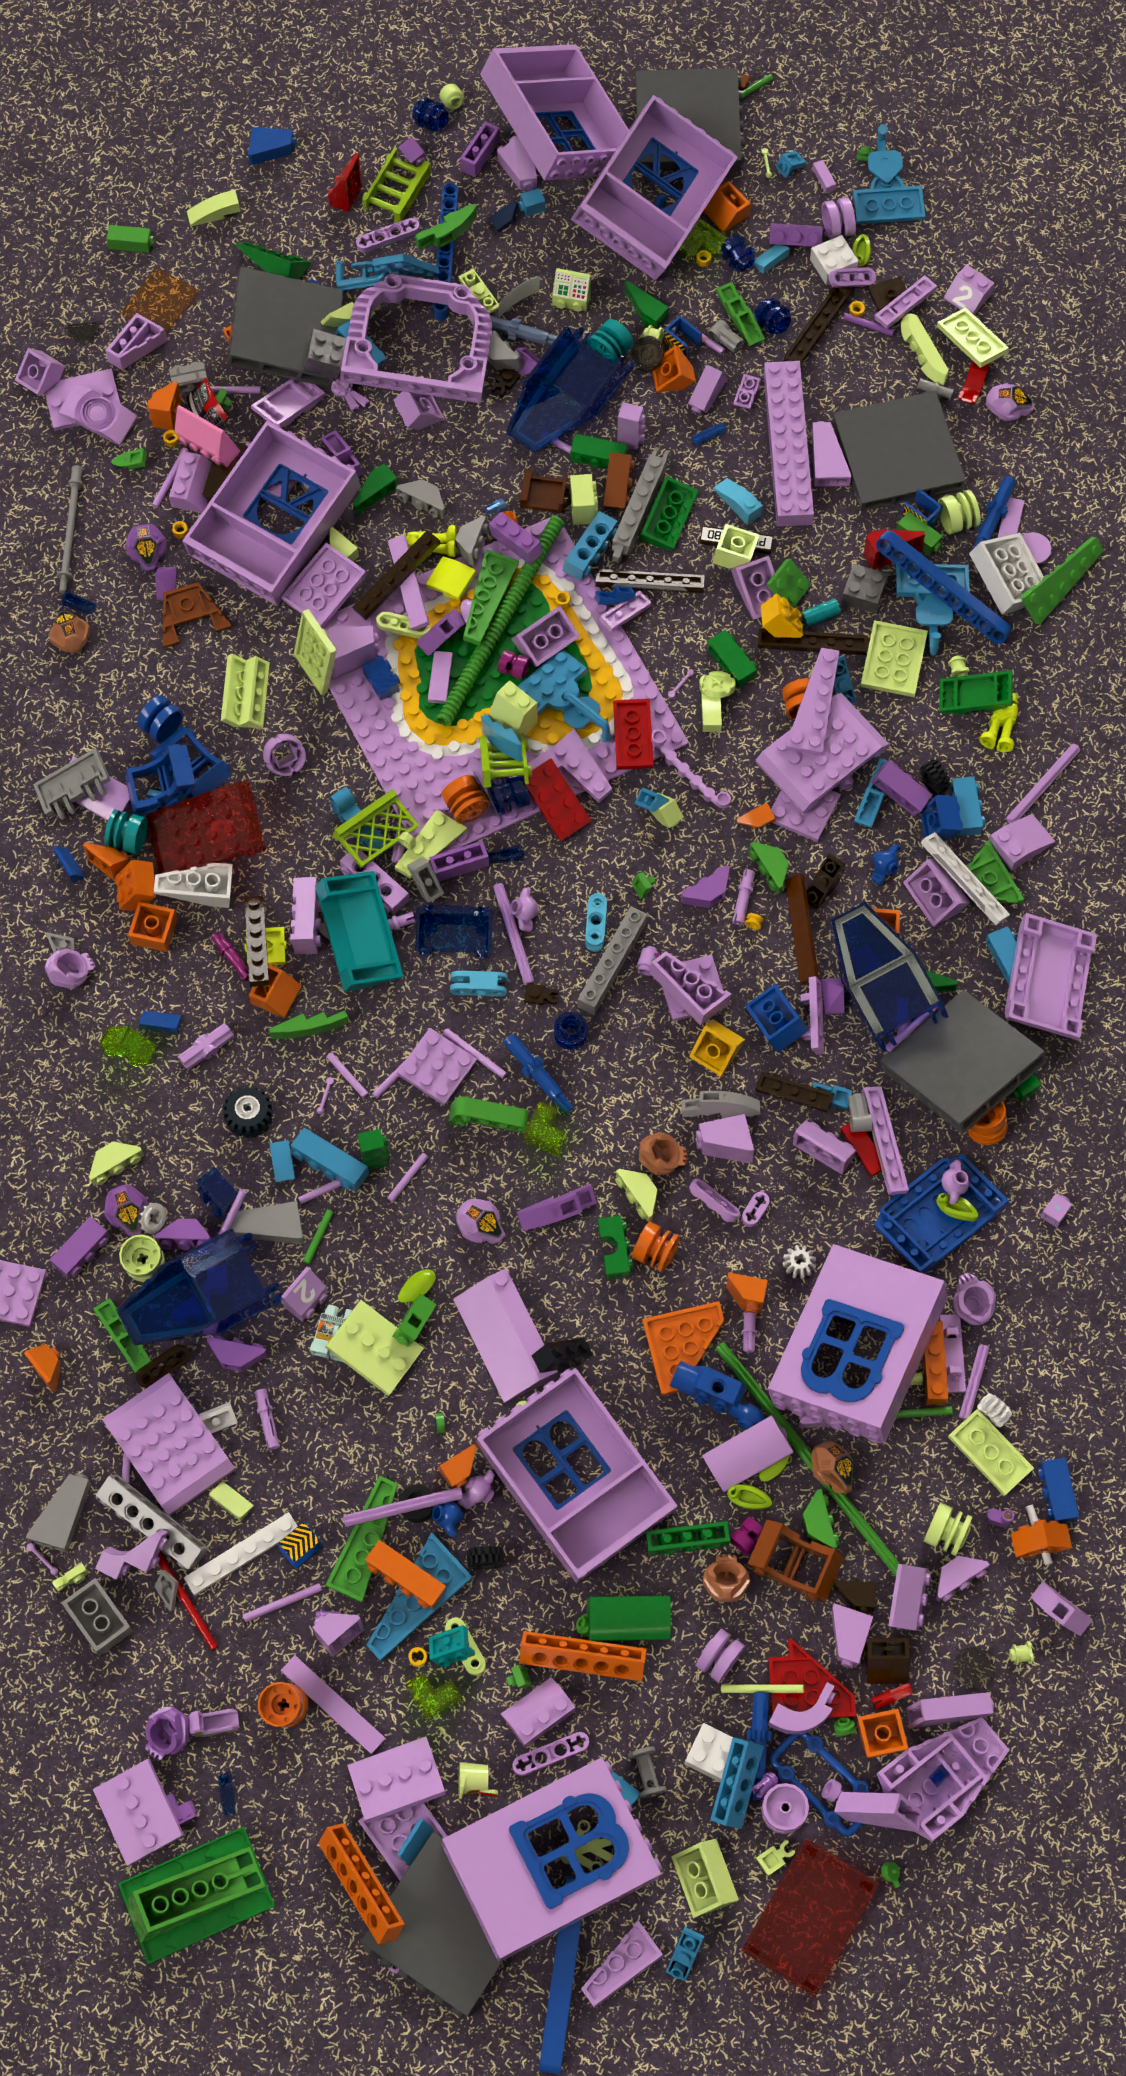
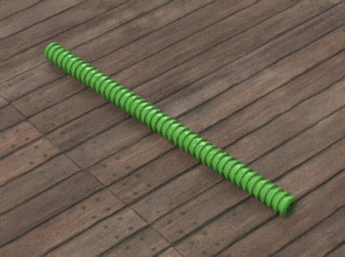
M551 516L550 521L547 522L538 539L541 541L543 553L531 565L525 561L512 587L507 592V596L502 601V605L499 606L481 645L477 646L476 650H474L473 655L470 657L471 659H469L468 664L463 669V673L458 678V682L455 683V687L450 692V696L447 697L445 705L439 711L436 718L441 724L446 726L452 724L454 716L460 710L459 707L465 701L475 680L478 678L483 666H485L488 657L493 652V648H495L496 643L501 638V634L506 629V625L509 624L511 616L514 615L529 585L534 580V576L539 571V567L542 566L557 536H559L565 523L561 518Z

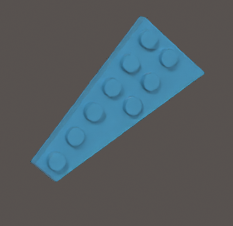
M432 1532L414 1564L444 1584L447 1591L433 1610L430 1608L425 1610L416 1603L417 1599L413 1596L410 1598L406 1597L400 1592L401 1588L398 1589L384 1617L367 1643V1647L380 1662L473 1579L469 1572Z

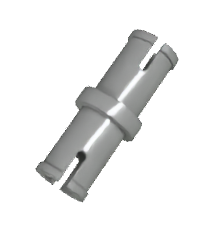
M920 378L917 389L926 392L936 391L937 396L948 400L951 399L954 389L939 385L938 382L933 383Z

